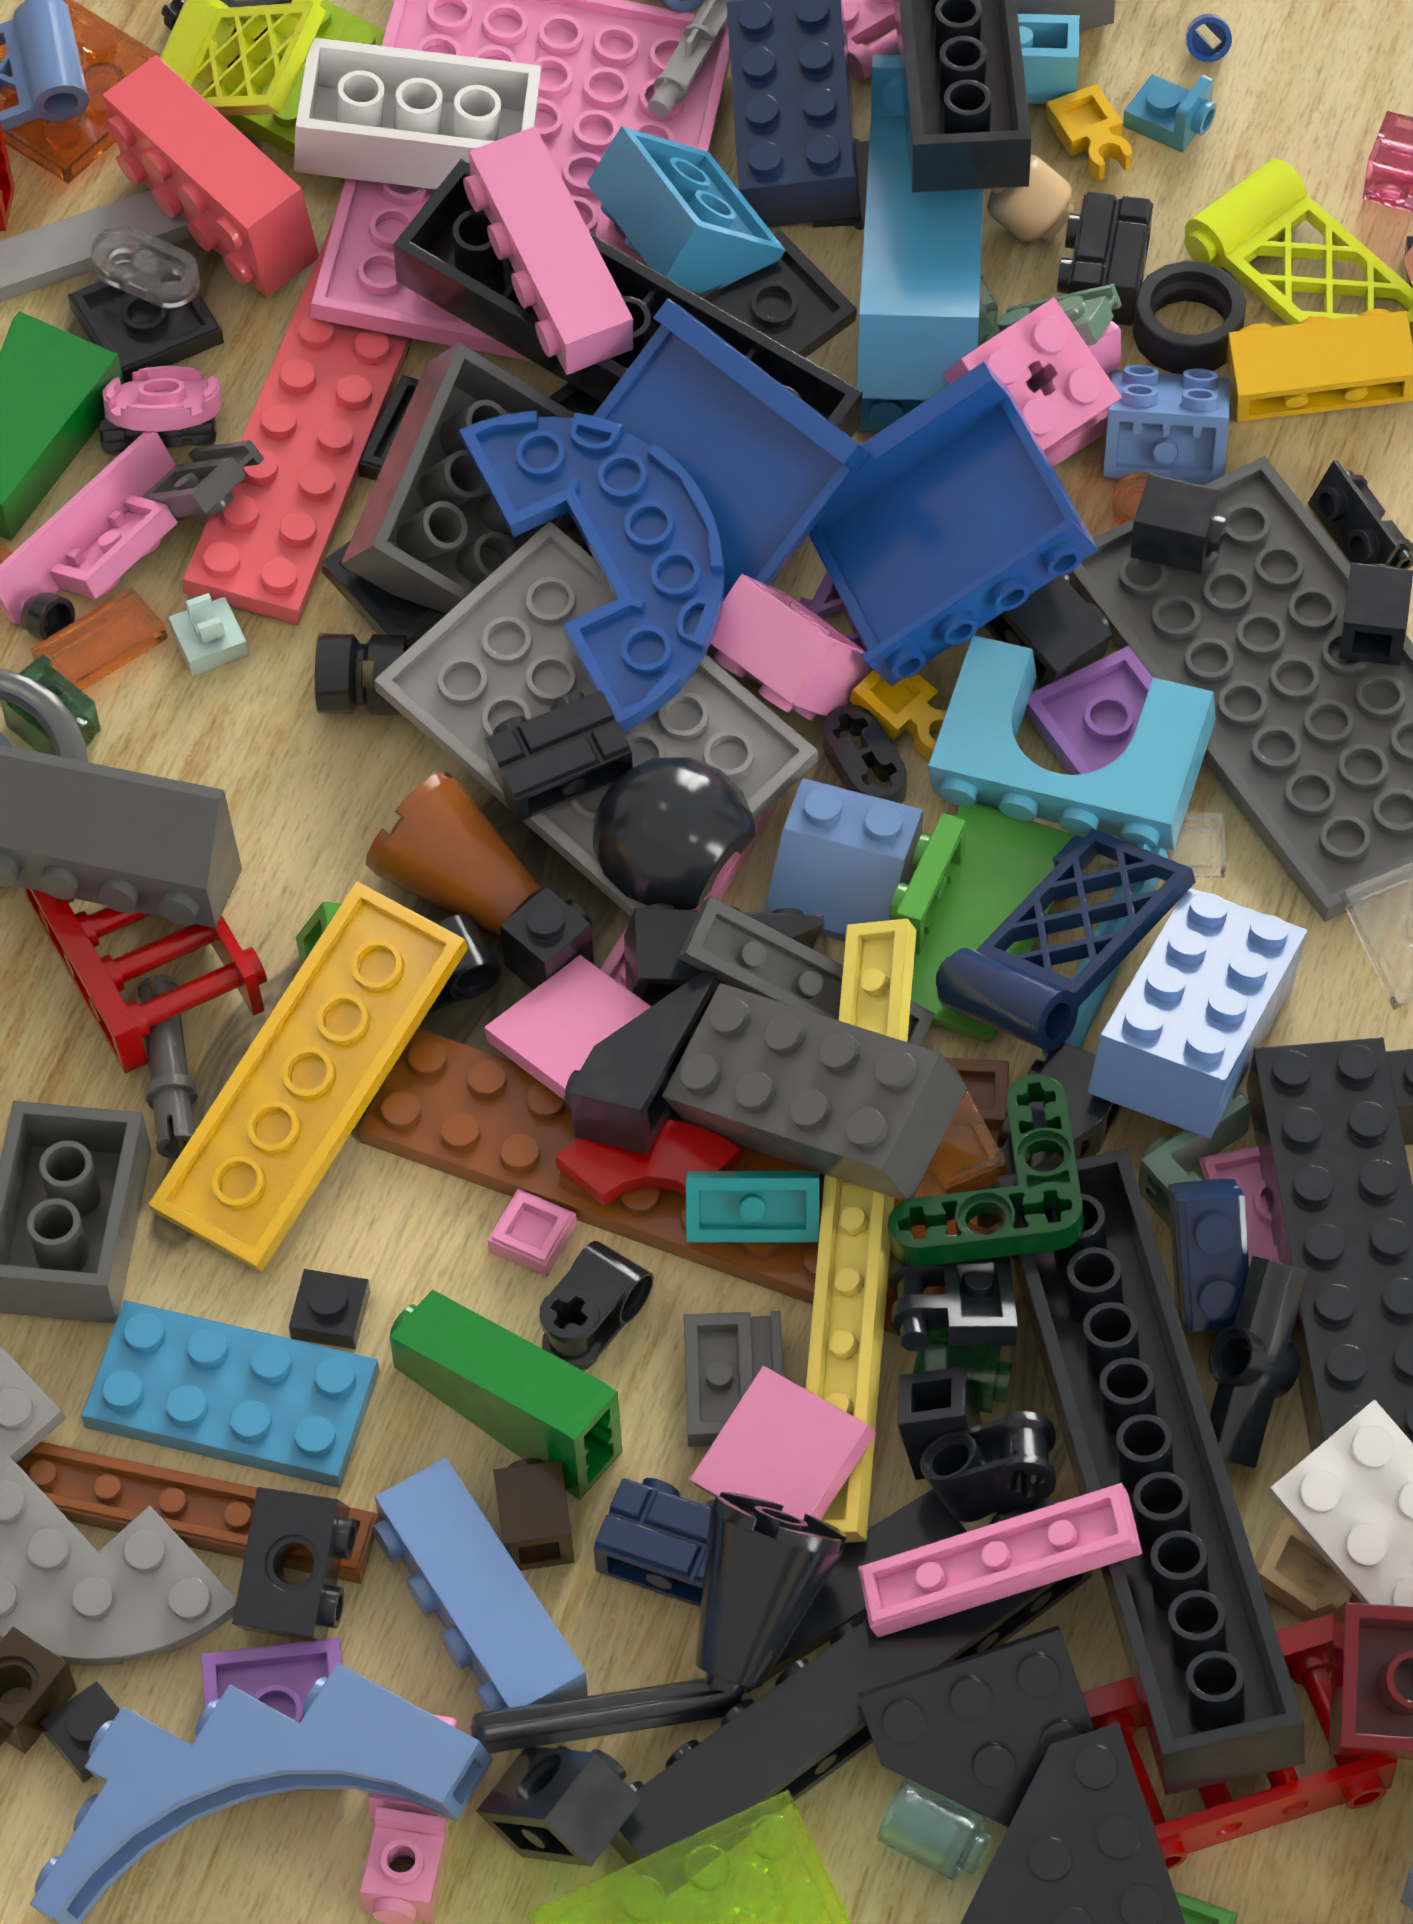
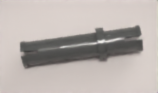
M155 976L158 994H153L152 981L150 978L144 979L138 986L141 1003L178 987V981L170 976ZM181 1014L150 1027V1035L145 1036L150 1081L145 1087V1097L149 1107L154 1110L157 1136L156 1149L157 1153L161 1156L174 1159L180 1155L178 1140H183L185 1147L195 1132L192 1104L197 1099L196 1083L188 1076Z

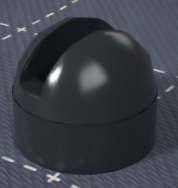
M40 593L30 597L24 603L20 616L24 629L34 638L48 644H58L65 640L72 631L75 622V609L72 602L67 598L54 593Z

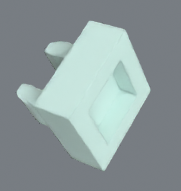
M209 593L185 601L186 611L168 617L172 635L192 676L249 656L246 639L225 597L212 601Z

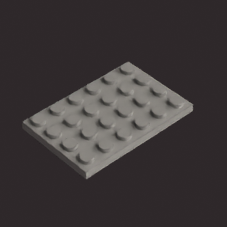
M549 521L374 680L376 692L510 810L503 791L500 789L489 767L484 738L491 736L495 727L509 718L524 716L529 720L549 712L552 704L566 694L582 692L587 696L595 692L565 636L563 624L616 600L595 559ZM705 655L691 678L671 700L646 720L624 732L632 751L633 767L652 758L691 757L721 769L743 791L754 821L818 761V750L707 655ZM613 783L523 820L526 825L630 917L634 908H645L647 906L626 897L603 874L593 849L595 813L602 798Z

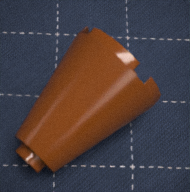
M441 771L432 774L403 800L395 810L401 817L392 829L391 834L382 828L375 837L366 856L365 865L375 875L454 915H469L473 917L478 927L502 938L500 925L542 890L460 781L447 771L445 775Z

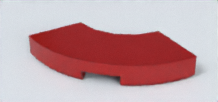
M666 1120L648 1155L579 1138L555 1156L556 1168L602 1206H605L624 1193L645 1188L676 1191L686 1197V1171H731L742 1160L741 1148L728 1139L700 1126L673 1120Z

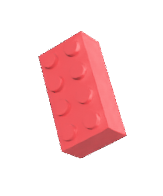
M157 55L102 94L109 115L105 125L111 137L118 144L120 155L116 157V160L122 172L133 184L138 185L143 182L152 190L156 203L167 216L174 218L180 214L189 222L187 224L188 229L195 241L207 252L211 249L217 251L223 257L229 272L240 284L246 285L250 282L267 298L317 260L319 253L302 188Z

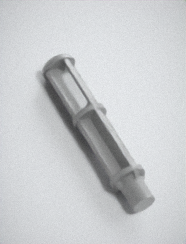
M704 0L692 23L686 27L683 38L663 72L654 82L655 93L648 103V110L654 116L666 118L674 104L685 99L688 88L709 52L716 46L717 39L728 21L727 2L740 0Z

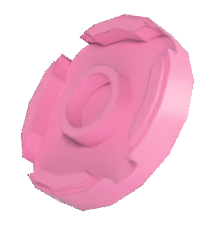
M157 366L142 368L139 371L132 372L133 381L121 385L120 377H116L102 390L105 418L116 426L133 431L161 432L181 430L200 425L214 418L222 409L219 380L211 375L205 381L202 378V371L191 367Z

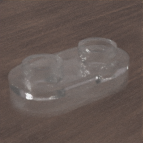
M128 226L112 227L101 232L92 243L91 255L96 275L103 282L159 307L175 308L192 301L200 290L201 281L198 264L189 252L138 229ZM122 262H128V263L125 264V265H120V264H119V263H122Z

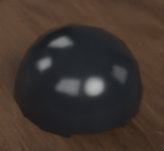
M691 757L652 758L626 770L613 782L605 793L594 817L593 849L603 874L626 897L647 906L666 903L676 906L678 910H693L709 894L717 875L728 859L735 852L741 854L755 837V821L743 791L721 769Z

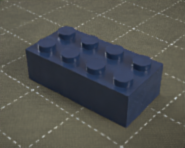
M740 0L727 2L739 191L767 227L860 217L861 203L848 38L842 0Z

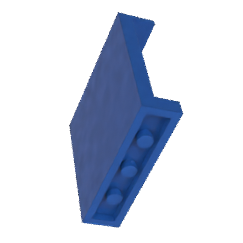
M668 298L653 317L661 326L593 416L623 425L624 432L643 440L651 446L656 443L677 460L693 478L710 507L720 536L725 569L724 601L741 574L770 586L870 452ZM569 512L565 513L567 516L572 518Z
M982 362L862 443L861 446L868 450L870 454L808 534L868 650L862 657L891 686L902 679L916 675L924 668L927 662L953 645L969 640L976 633L977 629L1004 611L1017 608L1027 600L1030 594L1057 576L1070 573L1079 566L1083 559L1098 550L1009 388L985 362Z

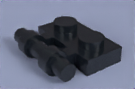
M893 1254L894 1259L889 1263L888 1271L890 1288L897 1294V1300L893 1303L891 1309L894 1330L900 1334L901 1345L904 1349L908 1351L924 1349L928 1343L927 1332L931 1328H946L948 1346H1016L1018 1325L1010 1256L932 1266H910L901 1262ZM927 1287H942L943 1294H924L923 1291Z

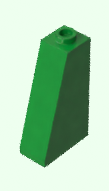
M20 311L11 322L0 352V537L9 541L14 538L99 427L100 421L105 418L102 390L116 377H120L121 385L124 384L119 355Z
M433 1289L418 1306L414 1304L409 1305L394 1321L389 1339L394 1367L520 1458H538L545 1462L561 1460L565 1490L577 1499L581 1500L623 1452L618 1391L603 1381Z

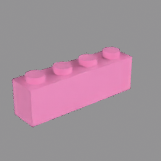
M536 126L470 150V176L463 179L466 194L475 212L484 210L491 225L487 226V231L496 256L499 260L508 258L515 273L511 274V280L520 304L523 308L532 306L539 319V322L535 323V328L545 354L548 357L557 355L566 375L633 350V318Z

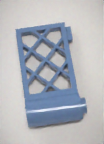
M26 0L21 3L15 10L13 19L0 24V46L6 44L8 50L0 62V91L5 87L17 92L19 101L18 105L0 111L3 132L38 118L47 121L73 119L82 114L89 104V95L68 5L63 0Z

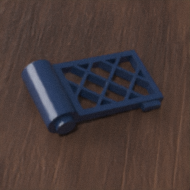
M1092 829L1084 838L1075 835L1053 858L1055 868L976 951L968 947L959 949L941 963L936 974L939 1001L942 1006L1048 1052L1058 1049L1072 1033L1077 1020L1078 1007L1195 884L1196 880L1192 868L1095 829ZM1098 854L1115 860L1119 864V867L1087 875L1082 873L1084 868ZM1152 878L1166 881L1159 890L1132 895L1131 883ZM1123 885L1125 898L1088 906L1087 893ZM1074 896L1079 897L1080 908L1044 916V910L1053 901ZM1126 916L1129 917V922L1120 931L1094 937L1092 924ZM1084 926L1086 939L1049 947L1048 934ZM1035 937L1040 938L1041 949L1018 955L1006 952L1014 942ZM1084 958L1090 959V963L1074 980L1055 973L1053 970L1054 965Z

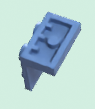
M1140 364L1126 366L1123 371H1111V382L1122 398L1108 408L1104 478L1147 480L1148 475L1152 474L1191 484L1205 485L1224 476L1229 424L1228 378L1218 377L1216 372L1207 369H1188L1183 372V375L1159 373V370L1155 367Z

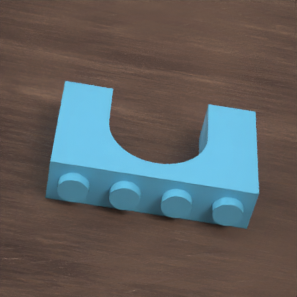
M973 635L928 765L934 793L940 794L946 801L959 806L969 807L973 806L976 802L999 808L1005 815L1020 821H1032L1036 817L1057 822L1067 831L1086 836L1092 829H1095L1107 835L1118 837L1135 846L1139 843H1147L1153 848L1159 846L1163 849L1174 851L1216 720L1214 692L1152 678L1134 736L1126 750L1112 763L1097 771L1078 775L1059 774L1048 771L1032 762L1022 752L1016 742L1037 677L1033 650Z

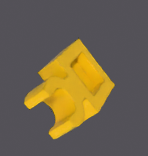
M1098 84L1046 102L1045 118L1070 156L1087 152V168L1093 178L1098 181L1104 179V159L1106 158L1117 160L1124 171L1131 169L1132 148L1129 142L1122 137L1123 122Z
M873 670L852 690L849 701L854 706H860L869 710L877 719L883 731L891 739L895 740L903 731L907 730L913 736V743L917 752L923 758L930 761L936 740L931 737L929 732L934 730L940 731L947 710L931 707L939 691L918 673L912 677L902 679L891 686Z

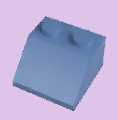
M802 778L783 827L765 913L781 908H794L801 910L804 914L824 915V926L819 935L845 942L848 924L892 920L889 919V909L894 893L901 882L910 884L915 869H912V859L917 843L922 835L923 809Z

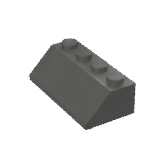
M0 744V887H22L45 892L52 897L62 900L74 898L106 905L119 912L136 911L160 916L181 925L193 923L212 928L217 927L242 871L224 790Z

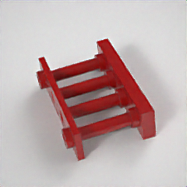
M23 888L25 897L125 1074L148 1064L142 1038L150 1035V1027L236 988L253 1016L265 1011L259 985L267 982L263 965L252 947L242 950L222 915L216 928L192 924L118 958L112 959L110 955L99 958L94 947L100 945L99 938L150 916V914L136 911L119 912L109 907L87 915L84 910L74 914L69 905L75 902L74 898L62 900L52 897L45 892ZM209 944L213 946L224 965L140 1004L135 999L125 1003L119 993L125 989L124 982Z
M1334 1613L1276 1631L1290 1678L1296 1684H1303L1328 1745L1331 1678L1329 1673L1332 1671ZM1132 1677L1082 1692L1095 1730L1118 1722L1120 1724L1167 1870L1183 1863L1189 1853L1344 1803L1350 1809L1368 1806L1380 1800L1386 1794V1790L1392 1786L1398 1763L1397 1759L1333 1755L1338 1767L1301 1779L1298 1778L1294 1766L1267 1772L1266 1775L1272 1788L1236 1800H1232L1225 1782L1197 1788L1205 1810L1166 1822L1132 1738L1138 1728L1145 1726Z

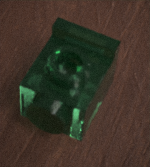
M42 654L19 674L33 678L58 696L75 717L87 747L101 730L95 702L55 670L52 661ZM0 699L6 726L37 752L57 756L48 733L36 718L18 705Z
M931 1328L927 1332L928 1343L924 1349L917 1351L913 1373L965 1366L980 1412L992 1414L994 1401L1007 1403L1013 1363L1002 1361L1003 1346H948L946 1328Z

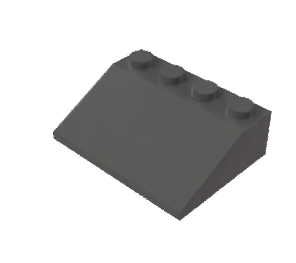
M460 342L436 356L425 365L341 565L391 595L445 614L449 613L548 523L546 522L513 538L464 447L459 430L483 420L513 413L536 411L538 417L573 418L574 413ZM563 514L550 521L567 535L573 519Z

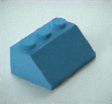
M621 126L587 182L588 186L602 203L601 211L608 218L616 222L626 235L625 243L627 246L639 254L651 269L689 291L700 294L722 285L720 288L725 287L779 261L786 251L710 152Z

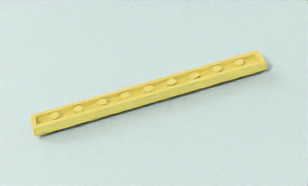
M908 918L847 925L839 1021L905 1042L908 1041L917 931ZM825 1175L806 1390L866 1423L876 1431L891 1248L888 1219L894 1209L895 1198ZM875 1436L821 1519L846 1534V1542L867 1541Z

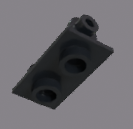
M1333 460L1308 501V505L1350 563L1386 564L1393 568H1411L1413 566V543L1404 537L1393 520H1381L1386 511L1368 488V482L1364 476L1355 475L1351 470L1345 471L1338 460Z

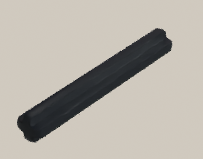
M705 1678L476 1713L472 1717L471 1736L479 1740L487 1752L491 1754L725 1717L734 1706L742 1702V1695H733L717 1690L704 1682Z

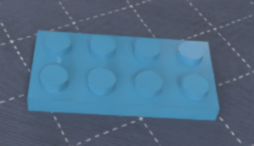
M124 1300L81 1417L84 1427L341 1488L380 1372L379 1363L376 1358Z

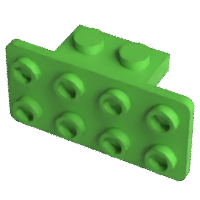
M976 802L973 806H960L955 816L942 813L932 835L927 833L921 835L912 859V869L916 871L909 885L902 882L898 885L890 905L889 919L908 918L917 930L911 1001L935 1013L931 1024L982 1041L991 1040L997 1035L999 1030L942 1006L937 993V971L941 963L959 949L968 947L976 951L1055 868L1053 858L1074 835L1034 821L1013 819L1000 810ZM1055 901L1044 910V916L1050 914ZM1039 937L1014 942L1006 952L1013 955L1031 952L1034 950Z

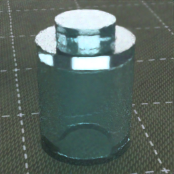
M908 1778L900 1786L889 1804L877 1834L878 1841L952 1881L963 1870L971 1875L975 1873L987 1853L992 1837L983 1832L986 1823L985 1816Z

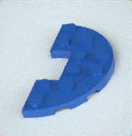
M527 411L494 417L460 429L462 443L513 538L567 512L570 513L616 600L564 623L565 636L595 692L603 691L623 733L635 727L660 710L691 678L707 653L721 616L725 569L720 536L714 516L704 495L687 471L656 443L651 446L643 440L624 432L623 425L600 417L576 412L573 418L538 417L536 411Z

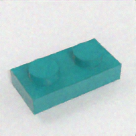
M686 1171V1242H819V1171Z

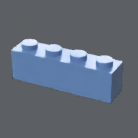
M446 1457L375 1496L379 1523L373 1525L372 1530L378 1544L390 1562L399 1558L402 1559L412 1575L406 1579L407 1587L421 1612L427 1616L435 1611L446 1630L440 1633V1637L455 1666L459 1670L469 1666L481 1684L475 1688V1693L484 1712L588 1696L585 1670Z

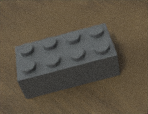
M720 983L662 1097L686 1123L713 1131L736 1145L906 1201L913 1199L965 1094L967 1086L940 1052Z

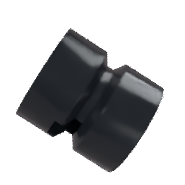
M320 633L315 655V701L318 713L353 714L358 705H365L369 713L373 715H402L376 692L374 680L409 649L407 636L372 634L367 643H359L354 634ZM363 661L374 662L373 687H362Z

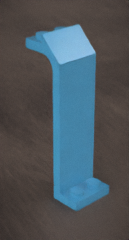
M873 54L871 124L857 361V388L863 391L860 427L857 430L859 432L882 431L947 387L949 384L942 374L961 358L978 348L983 189L912 193L899 55Z

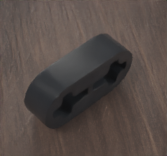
M854 705L838 707L830 712L823 724V750L845 788L902 804L906 797L907 771L904 762L877 719L869 710ZM848 730L853 737L861 735V750L856 749L850 738H840V733ZM872 768L881 782L889 781V787L881 789L876 782L868 784V769Z

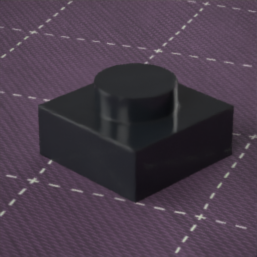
M304 1269L289 1323L291 1339L356 1350L371 1292L369 1280Z
M98 1681L40 1721L44 1734L83 1783L93 1777L85 1768V1765L90 1759L89 1749L95 1734L105 1722L114 1720L120 1711Z

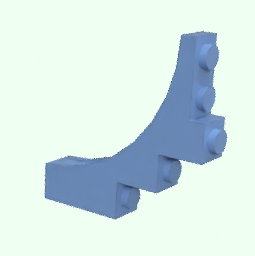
M338 1662L328 1678H320L310 1689L303 1705L305 1716L300 1723L231 1684L221 1699L217 1698L211 1701L202 1712L196 1726L197 1738L192 1745L122 1706L115 1719L105 1722L95 1734L89 1749L90 1759L85 1765V1768L104 1786L98 1795L90 1796L81 1806L74 1821L73 1829L75 1833L61 1855L51 1858L41 1870L35 1884L36 1895L30 1905L54 1924H81L107 1888L148 1850L200 1818L248 1799L299 1789H357L409 1800L457 1821L492 1764L493 1758L479 1740Z

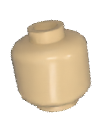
M1031 155L1029 187L990 188L992 192L987 204L989 214L1022 242H1032L1039 238L1043 241L1050 240L1066 224L1069 214L1074 209L1073 204L1070 203L1072 194L1070 184L1035 155Z

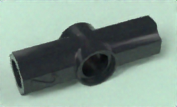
M1252 1256L1234 1326L1221 1330L1212 1343L1208 1362L1210 1373L1215 1381L1218 1382L1210 1412V1419L1223 1460L1256 1468L1274 1398L1287 1394L1296 1382L1299 1375L1300 1359L1298 1351L1294 1344L1290 1342L1308 1276V1270Z

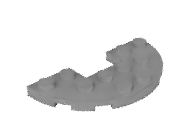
M0 1345V1640L14 1626L68 1663L85 1665L123 1664V1660L143 1657L160 1651H164L165 1654L173 1652L201 1639L234 1616L237 1598L150 1505L100 1551H97L16 1464L59 1426L66 1417L58 1406Z

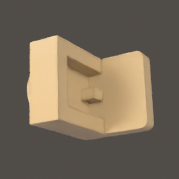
M1284 1516L1272 1521L1254 1559L1263 1591L1307 1621L1334 1613L1345 1602L1356 1603L1359 1598L1290 1518Z

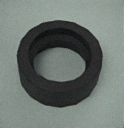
M1182 261L1167 264L1149 274L1139 287L1135 303L1133 336L1138 350L1153 365L1171 373L1183 374L1188 369L1215 371L1227 363L1229 332L1240 331L1244 328L1247 302L1241 286L1226 271L1202 262ZM1182 301L1198 302L1216 310L1224 318V323L1211 332L1197 335L1181 334L1164 327L1155 318V313L1168 304Z

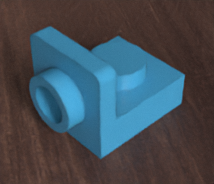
M1151 74L1124 110L1123 126L1183 153L1195 135H1204L1213 122L1217 105L1212 102L1214 80L1202 75L1191 91Z

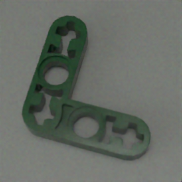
M1032 1074L1022 1077L1013 1083L1007 1092L1008 1122L1017 1186L918 1197L903 1201L893 1209L888 1219L889 1241L893 1254L901 1262L910 1266H932L1055 1251L1067 1248L1079 1239L1083 1232L1084 1224L1082 1197L1066 1093L1063 1086L1056 1079L1046 1075ZM1029 1103H1043L1046 1128H1033L1032 1112ZM1042 1151H1051L1063 1158V1162L1059 1167L1048 1172H1039L1027 1165V1161L1032 1155ZM1058 1209L1061 1221L1048 1223L1045 1211ZM1015 1212H1023L1024 1228H1017ZM984 1213L997 1215L1005 1222L1001 1229L989 1235H980L972 1232L967 1225L975 1216ZM955 1220L957 1236L949 1237L947 1221ZM924 1225L926 1238L913 1239L912 1227Z

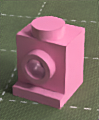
M376 1807L374 1816L375 1826L360 1888L364 1912L371 1913L377 1921L384 1924H414L415 1921L434 1924L451 1847L447 1818ZM391 1862L413 1865L406 1872L393 1871L389 1866Z

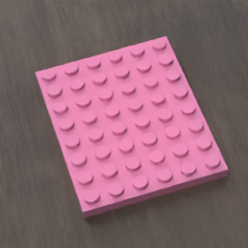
M394 0L382 46L540 65L541 73L535 126L589 233L647 267L649 266L644 259L625 243L626 235L618 224L601 211L602 203L588 186L587 182L621 126L709 152L730 60L727 21L717 39L716 46L709 52L688 88L685 99L682 102L675 103L666 118H658L648 110V103L655 93L654 82L663 72L683 38L686 27L692 23L696 14L681 13L672 9L626 0ZM345 178L311 302L312 319L454 346L460 342L474 351L533 362L396 281L393 244L437 189Z

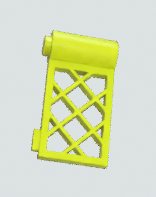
M185 0L160 59L222 116L281 114L326 10L320 7L322 0H292L288 4L229 7L220 0ZM268 27V30L255 42L254 40ZM295 30L293 35L286 40V37ZM272 52V55L259 67V63ZM239 54H241V56L228 68V65H229ZM245 78V81L232 93V90ZM271 82L266 95H264L263 89Z
M1276 158L1269 160L1189 219L1185 225L1186 237L1184 243L1188 254L1194 261L1208 263L1217 268L1224 267L1288 325L1298 324L1302 320L1314 316H1325L1331 320L1357 317L1358 315L1333 313V295L1365 297V311L1374 309V298L1396 299L1408 310L1410 331L1413 329V288L1307 195L1305 184L1299 174L1291 165L1283 160ZM1307 220L1323 235V245L1292 243L1291 231ZM1257 256L1283 257V276L1260 274L1249 262ZM1291 258L1323 260L1324 278L1291 276ZM1332 261L1354 262L1364 271V281L1333 279ZM1292 292L1324 294V312L1300 310L1292 302Z

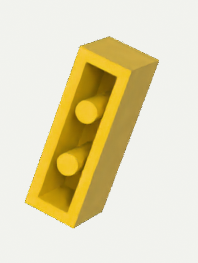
M1372 309L1361 313L1357 317L1333 320L1325 316H1314L1306 318L1298 324L1276 327L1257 323L1248 325L1240 331L1229 332L1227 363L1237 423L1413 401V344L1407 310L1390 312L1385 309Z

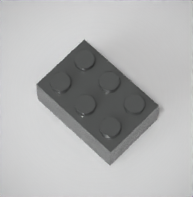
M13 1101L0 1158V1313L116 1323L120 1313L152 1153L142 1112Z

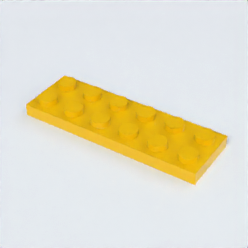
M356 881L148 1203L151 1210L155 1214L262 1273L469 947L465 939Z

